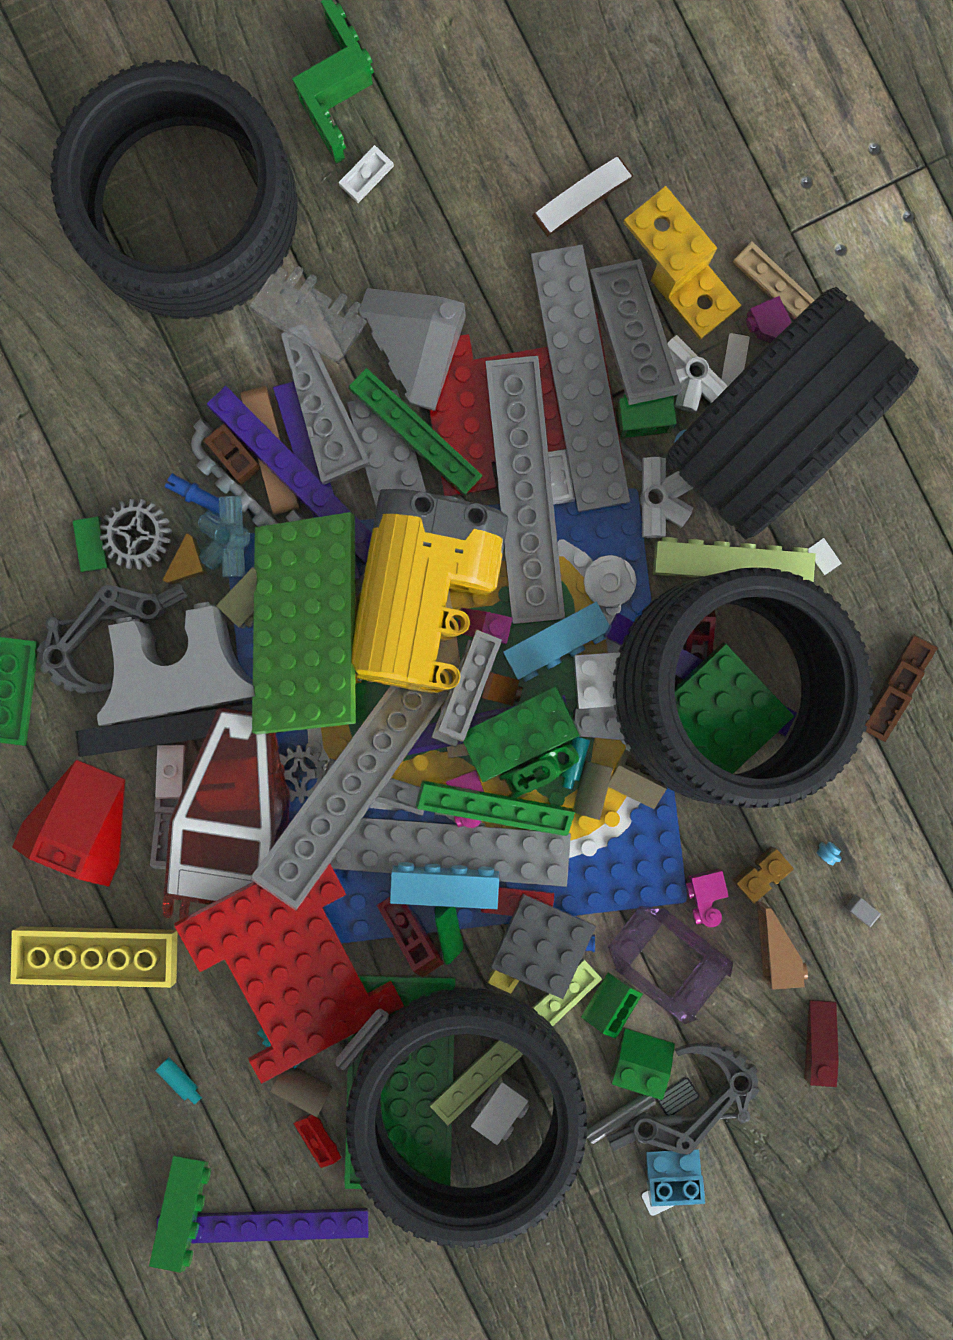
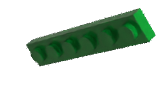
M366 368L349 385L348 389L463 496L482 478L483 475L369 369Z
M423 780L416 801V807L419 810L562 836L569 834L575 814L572 808Z

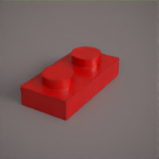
M308 1114L300 1117L293 1123L320 1168L335 1164L342 1158L336 1144L330 1139L323 1128L322 1121L318 1117Z

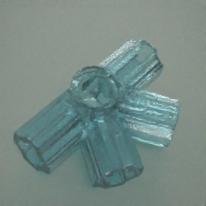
M241 496L219 497L220 515L207 510L199 518L197 525L200 526V531L212 538L201 550L199 557L202 563L210 569H217L222 564L224 578L244 577V548L249 544L250 534L248 529L243 526Z

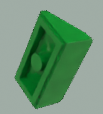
M435 906L437 932L444 963L448 965L462 952L464 947L455 907Z

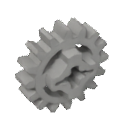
M301 745L297 746L296 752L291 748H287L288 756L279 754L278 757L281 763H273V767L278 769V773L271 774V777L278 778L279 781L274 787L283 788L280 793L281 796L287 793L290 794L289 801L291 802L296 797H299L300 803H304L305 796L309 798L324 777L326 770H323V766L328 762L327 760L319 761L320 752L314 755L311 754L312 747H308L305 752ZM295 757L294 765L290 770H284L288 761ZM305 757L311 759L317 768H311L306 763ZM299 766L302 767V771H307V776L303 777L302 782L299 777L294 775V772L299 771ZM313 778H318L316 784L307 791V783ZM285 780H290L295 785V790L291 789Z

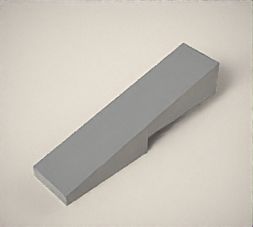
M185 762V764H184V791H183V797H184V795H185V783H186L187 762ZM155 798L154 812L156 815L150 866L154 869H169L172 822L182 799Z

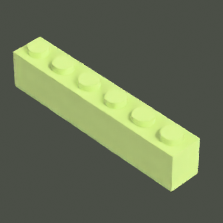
M662 537V541L655 543L653 575L700 578L725 571L753 567L779 569L781 572L788 571L802 576L803 580L814 582L816 553H808V548L794 547L792 551H782V546L767 545L766 549H756V544L741 543L740 547H730V542L715 541L714 545H704V540L688 539V543H677L678 538Z

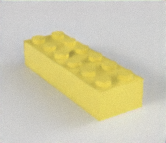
M20 926L12 930L10 984L171 988L176 983L178 932L177 930Z

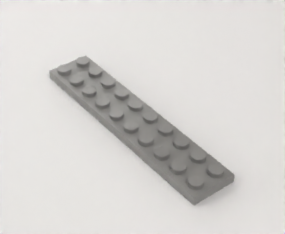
M583 244L532 253L531 261L577 511L583 512L630 503Z
M538 356L486 361L501 512L508 516L504 548L511 616L513 618L512 624L565 619Z
M391 685L258 866L250 880L296 911L442 707L448 693L442 691L431 694Z
M363 817L330 864L333 869L392 873L393 865H398L401 862L413 863L416 867H425V864H439L441 868L463 865L467 866V869L478 870L479 867L486 866L494 868V871H499L500 882L567 887L571 833L567 836L535 830L477 826L475 828L462 826L458 828L457 824Z

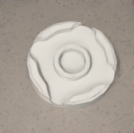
M608 555L600 557L590 564L585 572L583 582L585 592L591 601H597L599 606L612 608L618 607L630 599L634 593L637 581L635 571L626 560Z

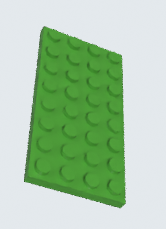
M349 512L255 527L254 569L257 571V586L254 591L253 685L255 696L252 697V733L258 735L356 724L355 669L351 663L355 629V515Z

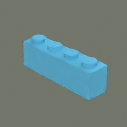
M596 601L503 651V654L517 680L523 678L526 682L539 675L537 672L539 668L546 665L549 670L562 663L560 657L567 653L573 657L585 650L584 644L590 641L597 644L606 639L604 636L610 625Z
M401 862L398 865H393L390 904L498 909L499 871H494V868L486 866L479 867L478 870L467 869V866L463 865L441 868L439 864H425V867H416L413 863Z

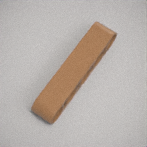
M267 386L240 392L243 404L282 442ZM258 458L273 514L277 515L292 511L293 509H299L298 498Z

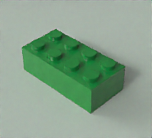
M554 687L468 729L463 743L482 782H486L581 736V733L559 688Z

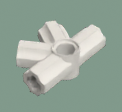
M676 335L667 343L682 387L681 394L677 395L674 407L686 412L696 413L701 394L712 403L728 386L709 368V364L705 359L698 357ZM691 366H698L702 370V375L699 377L691 375L689 368Z
M647 457L642 459V493L640 495V504L642 506V537L645 538L666 537V519L682 528L693 510V507L678 499L679 496L692 490L693 487L679 475V471L666 477V458ZM649 492H655L659 496L658 504L650 502L648 498Z

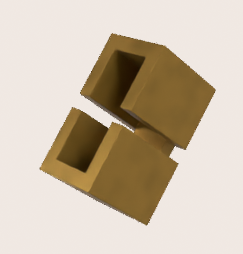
M772 846L754 861L761 868L757 871L749 865L732 880L747 899L754 904L772 889L769 883L778 884L794 870L783 855Z

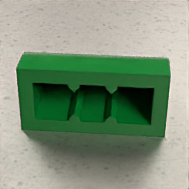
M608 972L581 1018L602 1034L616 1039L643 993Z

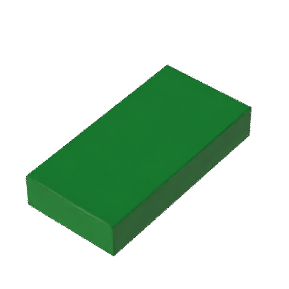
M99 516L73 520L80 571L82 573L108 569L106 551L102 548L104 541L100 539L103 531L100 528L101 518Z

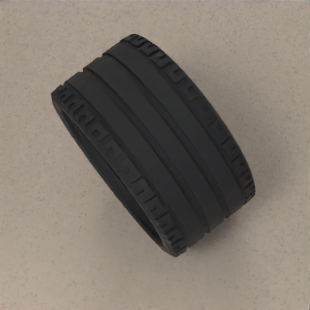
M154 60V63L148 64V62H143L142 66L136 67V65H132L130 69L124 70L123 68L119 70V74L115 76L113 74L109 75V79L104 82L102 80L98 82L99 86L95 89L91 88L88 91L89 94L80 99L81 103L73 107V112L65 119L66 125L60 129L61 134L56 140L57 149L53 150L54 157L53 161H51L53 172L50 173L51 191L55 196L52 199L66 237L78 255L112 292L143 311L147 310L151 314L162 317L169 315L172 319H189V317L201 319L202 317H212L214 313L220 315L225 311H231L234 309L233 306L237 304L239 306L243 305L245 301L253 298L254 293L261 292L262 288L270 283L272 275L275 277L278 273L277 271L284 263L283 258L287 257L293 242L291 237L295 235L297 224L296 213L298 207L295 180L275 125L255 97H251L252 95L246 88L242 87L237 81L232 82V79L226 74H221L216 69L211 71L205 65L200 66L194 62L186 64L182 60H178V62L166 60V62L162 63L160 60ZM181 125L207 127L236 140L257 162L258 187L254 205L247 221L238 234L225 247L213 255L194 263L180 266H156L129 258L110 245L103 221L104 191L116 163L133 144L158 130Z
M837 287L822 293L790 323L705 409L668 451L666 461L673 470L677 469L680 472L679 475L691 487L695 486L700 491L698 494L711 507L714 505L719 510L717 513L730 526L734 525L736 527L735 531L745 539L754 537L762 532L802 496L889 410L917 377L919 368L911 358L907 359L905 357L906 353L893 340L888 341L884 337L885 333L872 320L869 322L864 317L865 313L852 300L848 301L846 299L848 295Z
M752 567L725 571L691 579L667 590L658 599L656 598L642 610L643 614L637 616L634 620L635 622L628 629L630 633L623 639V644L618 651L620 656L616 658L615 662L616 669L613 675H616L612 686L614 687L613 699L616 700L614 711L617 714V722L621 724L619 729L625 738L624 741L631 747L630 752L635 756L639 764L645 766L643 769L655 780L662 781V785L685 797L706 803L743 808H771L795 803L798 800L807 798L806 795H813L819 789H823L827 786L826 782L833 781L836 778L835 776L844 770L843 766L849 764L851 761L850 757L858 750L856 746L863 740L861 736L863 732H866L867 726L865 724L866 720L870 719V714H868L869 708H872L870 696H873V690H871L870 684L873 683V678H870L869 673L872 671L867 661L869 655L865 654L864 648L866 645L864 642H861V634L854 628L856 624L853 620L849 619L848 612L840 608L841 604L835 601L830 593H824V589L816 586L814 582L803 580V577L800 575H795L788 571L781 572L779 569ZM723 604L747 608L772 623L790 645L798 664L801 679L800 708L789 737L782 747L767 761L739 774H731L719 768L699 752L683 728L675 700V673L682 648L700 621Z
M456 987L454 990L443 989L432 992L431 995H424L393 1014L366 1047L358 1065L348 1098L346 1110L348 1152L351 1154L350 1160L357 1178H360V1185L366 1192L367 1197L373 1199L374 1206L386 1218L390 1217L392 1223L401 1227L406 1233L410 1231L418 1239L420 1237L429 1243L432 1240L437 1242L439 1246L447 1245L450 1248H455V1245L462 1246V1249H468V1247L480 1248V1245L487 1244V1247L496 1243H504L505 1239L511 1238L512 1240L517 1238L518 1235L528 1232L529 1227L532 1226L534 1228L539 1222L545 1220L548 1217V1212L550 1210L554 1211L557 1205L565 1198V1191L569 1192L576 1179V1171L580 1169L587 1138V1110L575 1062L568 1047L554 1027L542 1015L540 1016L535 1009L524 1002L517 1001L515 997L502 992L500 994L495 993V990L471 989V987ZM458 1034L487 1036L516 1048L539 1069L553 1095V1112L550 1126L543 1143L532 1159L506 1179L490 1185L473 1188L453 1187L435 1182L409 1166L391 1143L384 1126L381 1111L382 1089L397 1065L422 1045L442 1037Z

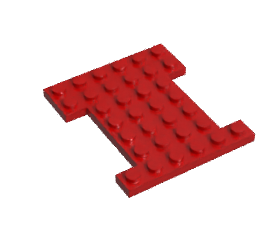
M595 312V314H596V319H597V324H598L599 335H600L601 346H602V352H603V357H604V362H605V368H606V373H607V379H608V384H609V389H610V395H611V400H612V406H613V411H614V416H615V422H616V427H617V433H618V438H619V444H620V449H621V454H622V448H621V443H620L619 431H618V426H617V420H616L615 408H614L613 397H612V391H611V386H610L609 374H608V369H607L606 357H605V352H604L603 340H602V335H601L600 323H599V318H598V312ZM469 334L460 335L435 411L430 410L433 430L483 475L467 494L496 489L492 463H496L486 361L538 356L548 452L566 449L547 347L473 359ZM441 476L444 496L462 495Z
M331 864L328 865L296 911L255 882H251L174 923L199 972L225 959L271 1043V1046L248 1058L261 1084L358 1032L376 1010L382 1009L391 1014L404 1007L391 981L367 993L322 908L346 895Z

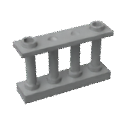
M476 630L472 641L468 640L458 666L460 681L456 687L449 689L431 738L453 747L457 746L458 741H464L500 647L501 639Z

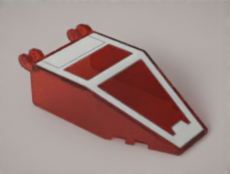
M218 708L170 818L164 898L162 903L164 918H171L174 911V899L182 900L179 911V918L181 920L188 916L190 902L210 905L253 882L250 880L251 876L288 827L290 792L286 786L284 766L281 764L278 753L279 746L276 733L258 735L252 733L251 712Z

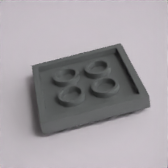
M523 893L490 967L563 999L596 926Z

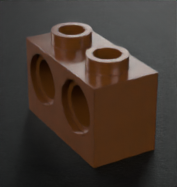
M222 424L204 439V442L241 485L260 470L259 464L225 424Z

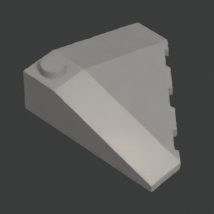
M367 288L359 309L363 321H368L373 330L371 335L378 348L386 353L390 361L388 366L397 382L401 380L407 391L405 396L411 405L435 411L466 318L464 303L439 296Z

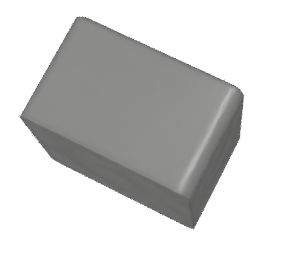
M856 894L845 906L848 911L869 927L881 915Z

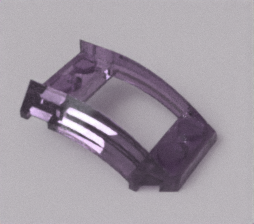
M640 906L608 946L616 967L615 970L683 1024L698 1020L695 1015L726 975L731 978L733 962L665 908ZM662 924L704 957L673 997H670L631 966L632 962Z

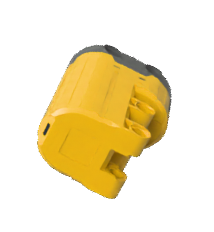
M407 489L380 490L353 636L351 663L355 669L356 678L431 694L457 686L460 681L459 670L451 664L436 662L439 642H446L465 633L469 628L470 620L465 612L446 608L448 591L454 590L485 595L497 588L508 526V516L495 508L464 501L452 496L435 495ZM452 617H456V618H458V619L460 620V622H461L460 630L458 629V623H457V621H456L454 618H452ZM444 670L448 671V672L451 674V676H452V680H451V683H450V684H449V676H448V674H447Z

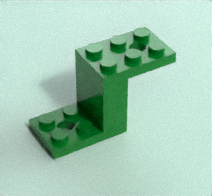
M322 0L321 5L325 23L341 50L293 77L292 81L301 105L333 160L338 164L345 160L343 150L346 149L338 126H333L328 110L373 84L371 74L374 73V70L371 66L372 59L365 48L361 50L357 42L359 37L352 25L347 26L345 21L346 15L339 3L334 4L333 0Z

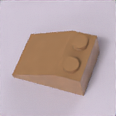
M757 902L763 981L772 990L805 987L804 980L808 979L806 963H803L773 910L763 902Z

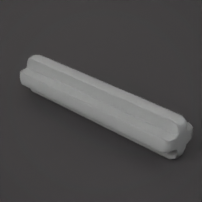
M382 1009L375 1011L337 1056L335 1063L337 1067L347 1070L379 1030L389 1021V1014Z
M644 1094L636 1097L588 1128V1140L592 1144L601 1140L655 1105V1098Z

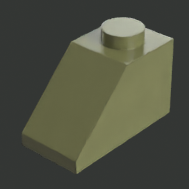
M253 567L216 605L234 624L243 629L246 626L250 628L254 624V591L257 586V571Z

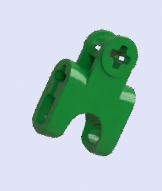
M569 743L562 744L498 777L501 781H506L511 791L509 797L517 798L552 782L562 772L574 766L579 761V756L574 746ZM565 752L569 755V762L565 764L560 763L557 758L558 753Z

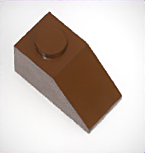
M490 672L482 698L513 706L514 701H520L523 687L518 686L519 680Z

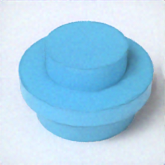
M828 841L827 844L821 842L818 845L819 849L816 853L828 864L833 866L836 862L842 860L839 855L841 850L833 843Z

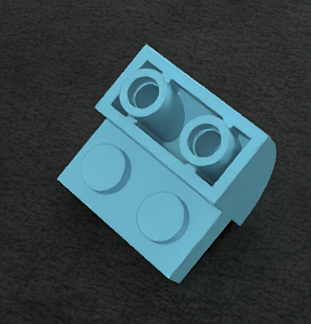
M699 1149L687 1155L674 1151L646 1152L647 1186L651 1207L705 1204Z

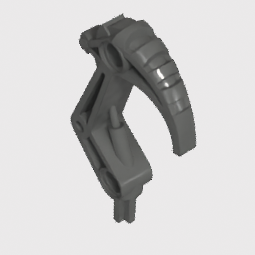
M178 584L158 595L156 592L148 594L112 585L103 586L78 618L60 620L56 617H50L46 620L45 625L49 629L47 638L37 649L41 664L40 670L43 674L50 673L52 676L50 681L57 686L63 684L64 689L71 692L76 690L77 693L87 694L89 692L100 693L111 690L112 683L99 684L87 679L77 668L72 653L103 620L113 619L116 622V619L125 617L157 620L167 613L166 608L188 597L185 589L181 584ZM154 601L156 610L152 615H147L145 606L148 602ZM116 607L122 609L121 611H113V614H110ZM73 624L63 636L61 631L62 625ZM56 650H60L63 655L62 661L59 664H55L52 659Z
M692 1043L676 1048L675 1052L678 1057L684 1054L696 1053L713 1059L721 1067L727 1082L693 1116L682 1117L681 1114L654 1116L642 1112L629 1121V1126L607 1136L613 1151L638 1140L639 1143H648L687 1155L694 1151L719 1119L737 1118L741 1123L749 1121L750 1113L747 1110L749 1101L760 1090L758 1088L756 1066L751 1063L747 1064V1056L740 1051L734 1053L732 1047L727 1045L721 1047L719 1043ZM742 1075L746 1077V1081L742 1086H734V1079L737 1076ZM735 1102L737 1108L735 1113L724 1114L732 1103ZM642 1122L651 1123V1128L647 1132H640L638 1127ZM682 1122H686L683 1126L678 1127V1125H682Z

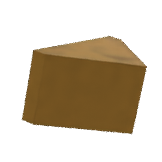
M189 534L185 535L163 578V581L169 584H175L207 573L196 538Z

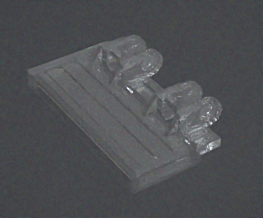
M297 266L287 281L284 282L288 272L279 267L274 274H271L249 306L250 310L339 365L367 323L362 317L356 316L361 304L354 302L343 318L338 313L346 303L347 296L341 293L332 307L328 309L332 299L313 288L317 280L316 276L310 275L301 289L297 290L294 286L301 278L303 268Z

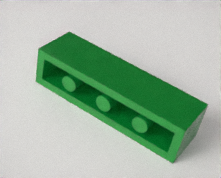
M173 1156L149 1267L179 1273L185 1271L186 1267H190L193 1258V1250H190L191 1241L196 1239L199 1230V1223L196 1222L198 1211H202L205 1202V1195H202L203 1186L208 1184L211 1174V1168H208L209 1161L184 1156Z

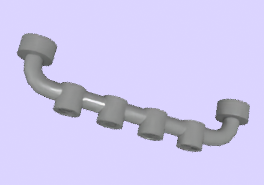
M200 418L193 426L196 431L191 440L192 452L200 460L196 466L207 476L212 472L218 478L215 485L225 494L231 491L237 497L233 502L238 508L244 512L249 508L255 514L252 521L258 527L279 524L266 509L256 502L249 492L244 490L211 455L203 450L201 446L203 438L206 439L215 430ZM294 509L286 516L289 522L305 519Z

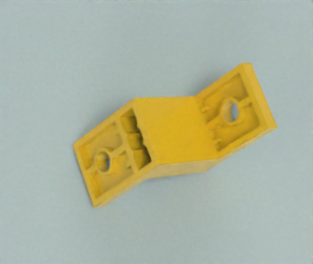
M667 186L624 219L623 223L657 263L651 282L699 340L704 338L742 306L709 266L717 247ZM657 219H665L669 224V228L666 231H658L654 226V222ZM703 296L709 298L711 307L709 309H701L697 304V299Z

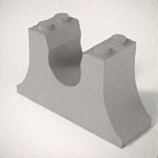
M209 602L193 605L194 609L186 610L185 630L188 636V648L183 658L170 666L163 663L158 657L155 647L156 639L149 624L140 622V619L125 617L116 619L117 624L108 625L114 659V677L109 697L101 711L97 714L98 725L124 724L252 700V697L255 696L253 680L245 673L236 659L229 638L226 616L216 607V604H210Z

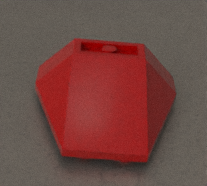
M75 760L22 822L12 848L26 858L79 880L109 887L120 863L126 779L80 760Z

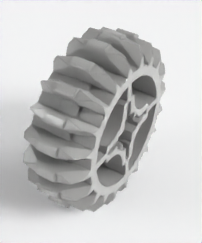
M130 499L129 507H127L125 502L121 501L119 502L120 511L112 507L110 510L114 516H104V519L109 521L108 526H100L102 530L107 531V534L100 535V539L108 541V543L104 544L102 548L105 551L111 550L108 557L110 559L117 557L116 564L119 566L125 562L126 568L132 569L135 562L136 568L141 570L144 561L147 567H152V557L159 562L161 557L157 553L159 551L165 554L168 552L166 548L162 547L163 543L171 544V540L165 538L164 535L172 533V530L170 528H163V526L169 523V519H160L164 512L161 509L155 511L156 505L153 503L146 507V501L143 499L139 501L138 506L134 499ZM136 514L128 526H119L126 517ZM144 515H147L154 523L156 534L146 531L145 521H143ZM137 528V531L147 537L140 536V538L136 537L137 540H135L134 537L125 532L132 533L133 530L136 532L135 529ZM117 534L126 538L127 554L119 547ZM143 543H153L146 552L136 555V551L140 550Z

